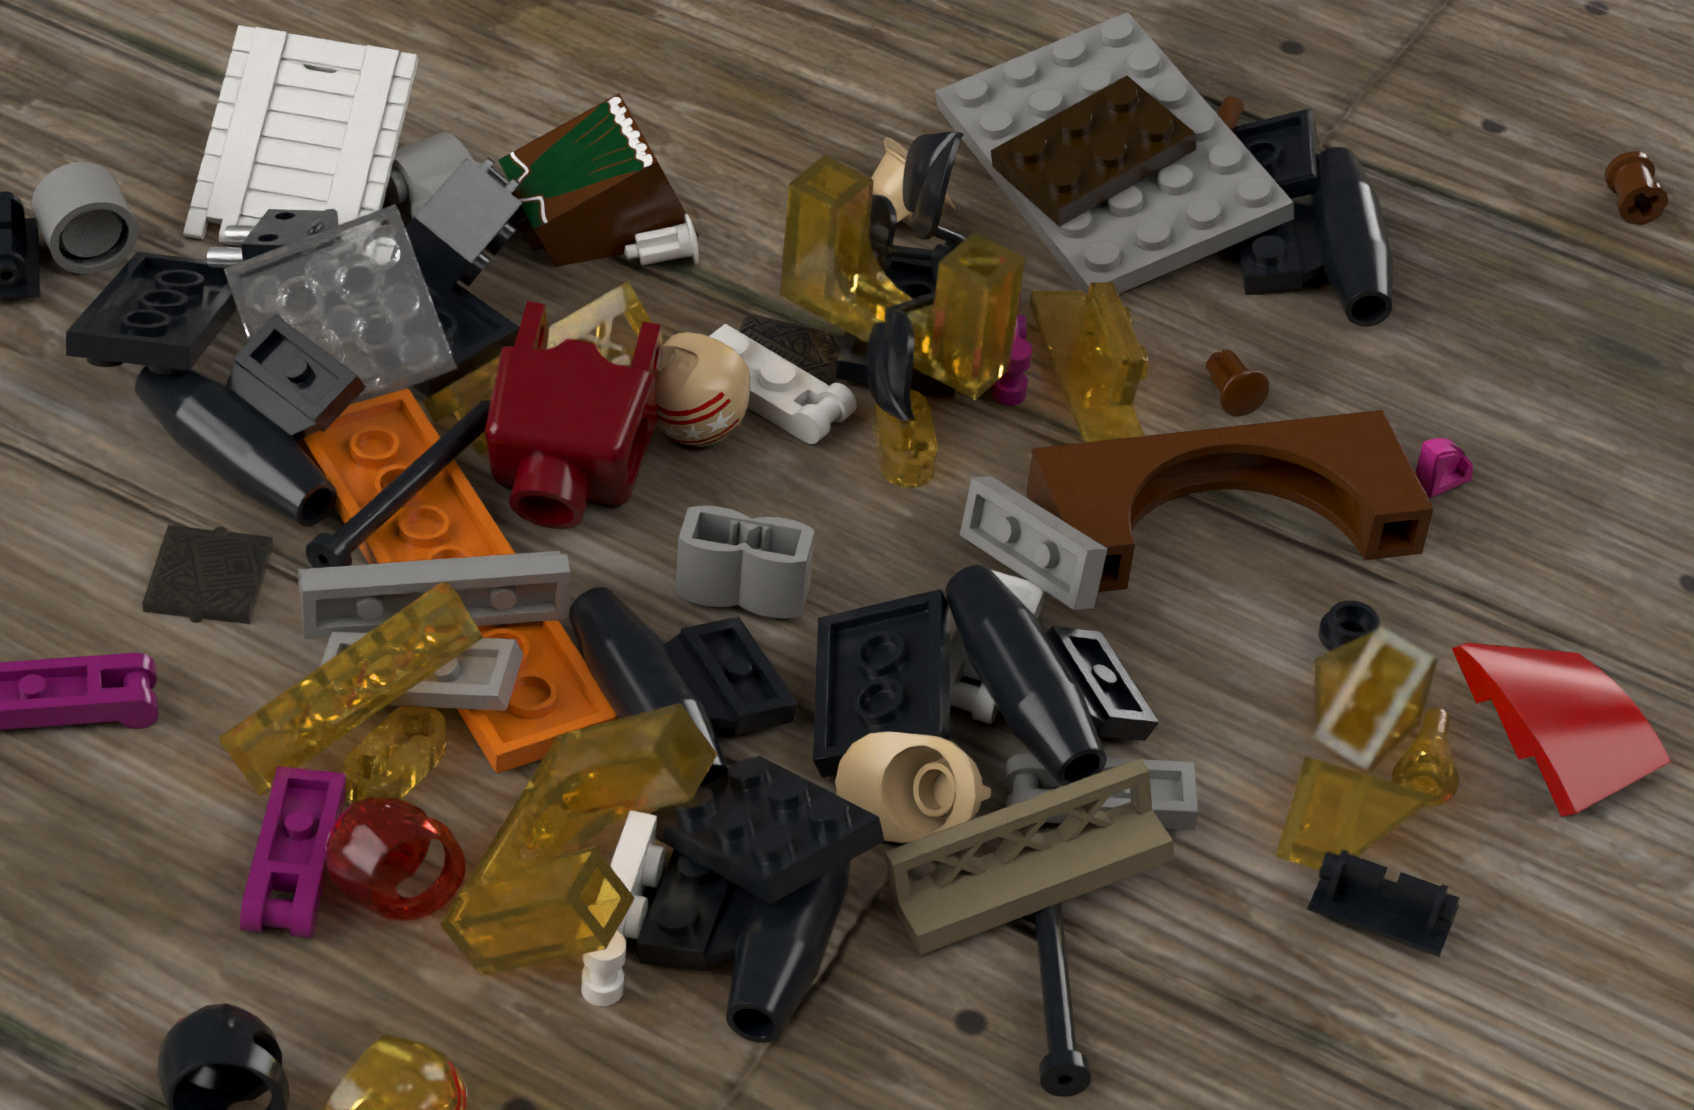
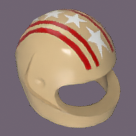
M690 332L675 334L662 346V370L658 372L655 384L656 425L666 436L683 445L704 447L721 442L741 425L747 411L751 382L749 367L736 351L717 339Z

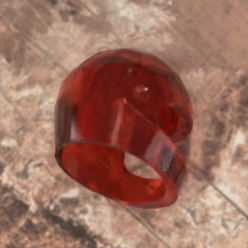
M368 796L351 804L334 822L325 846L327 868L331 881L354 904L394 921L416 920L431 915L444 907L461 886L466 871L463 850L454 833L442 822L428 817L421 808L397 798ZM431 839L441 841L445 860L442 872L437 880L426 891L415 897H403L396 891L398 884L411 877L424 861Z

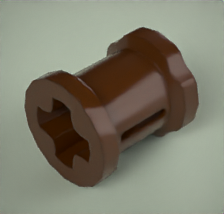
M1639 151L1626 152L1614 158L1606 167L1604 176L1608 188L1613 193L1618 194L1620 198L1617 202L1620 216L1627 223L1643 225L1660 217L1669 200L1665 188L1660 183L1654 181L1655 167L1652 159L1647 154Z

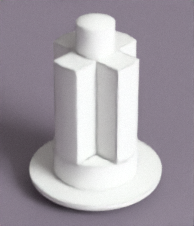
M684 214L685 224L635 234L636 243L625 245V256L628 260L639 258L641 266L692 256L694 265H697L699 261L698 242L688 214Z

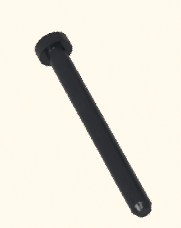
M491 400L479 402L333 535L325 532L320 533L306 546V556L313 568L351 566V553L485 432Z
M1059 903L1034 913L1048 1055L1039 1064L1040 1084L1047 1093L1054 1096L1067 1097L1083 1092L1090 1085L1091 1073L1088 1058L1077 1051L1062 906Z

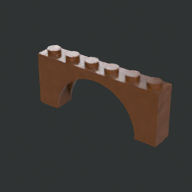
M1383 410L1033 448L1026 492L1030 501L1107 548L1098 592L1128 588L1135 549L1132 530L1145 515L1156 507L1191 493L1223 489L1246 490L1290 500L1316 512L1339 528L1358 549L1364 561L1422 554L1434 509Z

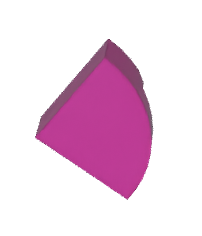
M1434 438L1423 442L1415 473L1427 497L1432 498L1471 481L1473 464L1466 457L1463 450L1453 441L1446 438Z

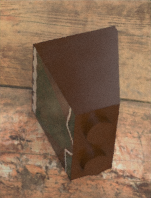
M620 93L498 160L508 180L511 181L514 177L520 182V185L512 195L522 202L514 213L516 217L524 212L526 214L524 218L517 221L524 236L534 252L544 247L556 267L623 255L625 245L636 243L635 234L685 224L684 214L686 212Z

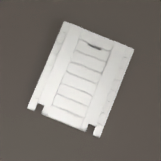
M238 25L183 236L203 240L208 223L220 224L219 243L227 244L225 242V229L228 225L256 226L268 209L319 211L335 209L338 212L339 234L346 236L349 239V244H357L358 246L355 256H348L347 264L355 266L370 258L419 62L417 54L370 45L363 46L290 34L285 31Z

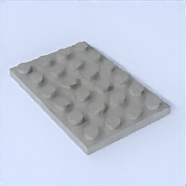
M1129 12L935 91L939 111L956 132L964 134L961 139L1091 305L1294 219V202ZM1129 76L1196 133V150L1059 227L992 167L991 150L1117 80Z

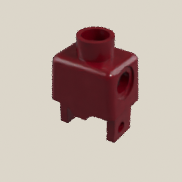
M527 301L515 345L503 347L500 353L485 427L491 474L498 484L513 488L509 505L512 511L522 519L546 528H574L581 523L587 502L622 506L628 502L632 495L657 423L655 384L663 359L661 325L642 322L631 367L622 366L610 362L602 356L595 343L566 338L558 346L546 349L549 339L546 306L542 303Z

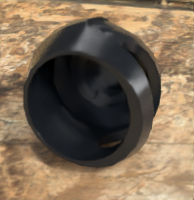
M228 1003L206 1005L179 1019L160 1045L158 1079L169 1110H227L234 1103L254 1100L269 1089L272 1098L265 1110H287L290 1091L288 1080L282 1069L280 1046L271 1028L252 1013Z

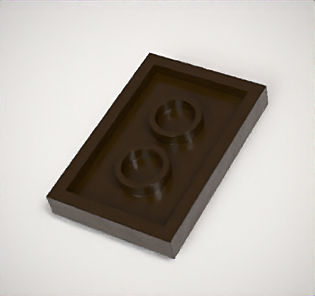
M1125 76L992 149V167L1060 227L1195 151L1196 133L1129 76Z

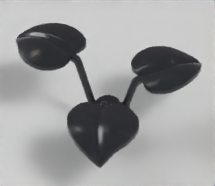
M951 131L920 135L912 142L908 150L904 168L903 202L905 208L913 213L911 226L914 228L918 238L929 240L934 236L946 241L945 244L936 245L934 250L893 244L897 214L892 202L883 195L867 196L861 203L859 210L858 227L861 235L856 244L855 270L858 284L865 293L880 294L886 288L891 273V256L931 261L934 279L942 281L947 287L889 307L885 313V323H876L871 329L866 355V376L869 390L883 411L904 421L916 420L910 401L914 365V330L912 322L906 313L950 298H967L968 288L995 289L999 285L1003 274V252L998 242L975 240L973 235H960L938 226L953 164L961 138L964 135L961 132Z

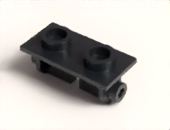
M7 191L0 192V300L14 301L24 298H40L39 227L36 218H25L24 205L15 194Z
M1342 849L1340 855L1330 851L1326 852L1318 877H1320V880L1307 910L1440 957L1459 908L1460 897L1447 893L1449 886L1444 884L1439 886L1402 872L1396 883L1385 879L1388 867L1351 855L1350 851Z

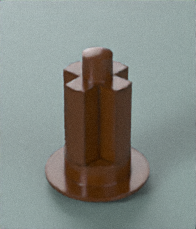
M1223 349L1222 353L1215 352L1210 356L1205 367L1211 374L1210 379L1221 391L1220 404L1222 409L1232 416H1244L1257 410L1264 403L1269 393V381L1265 374L1258 370H1248L1235 353L1229 349Z

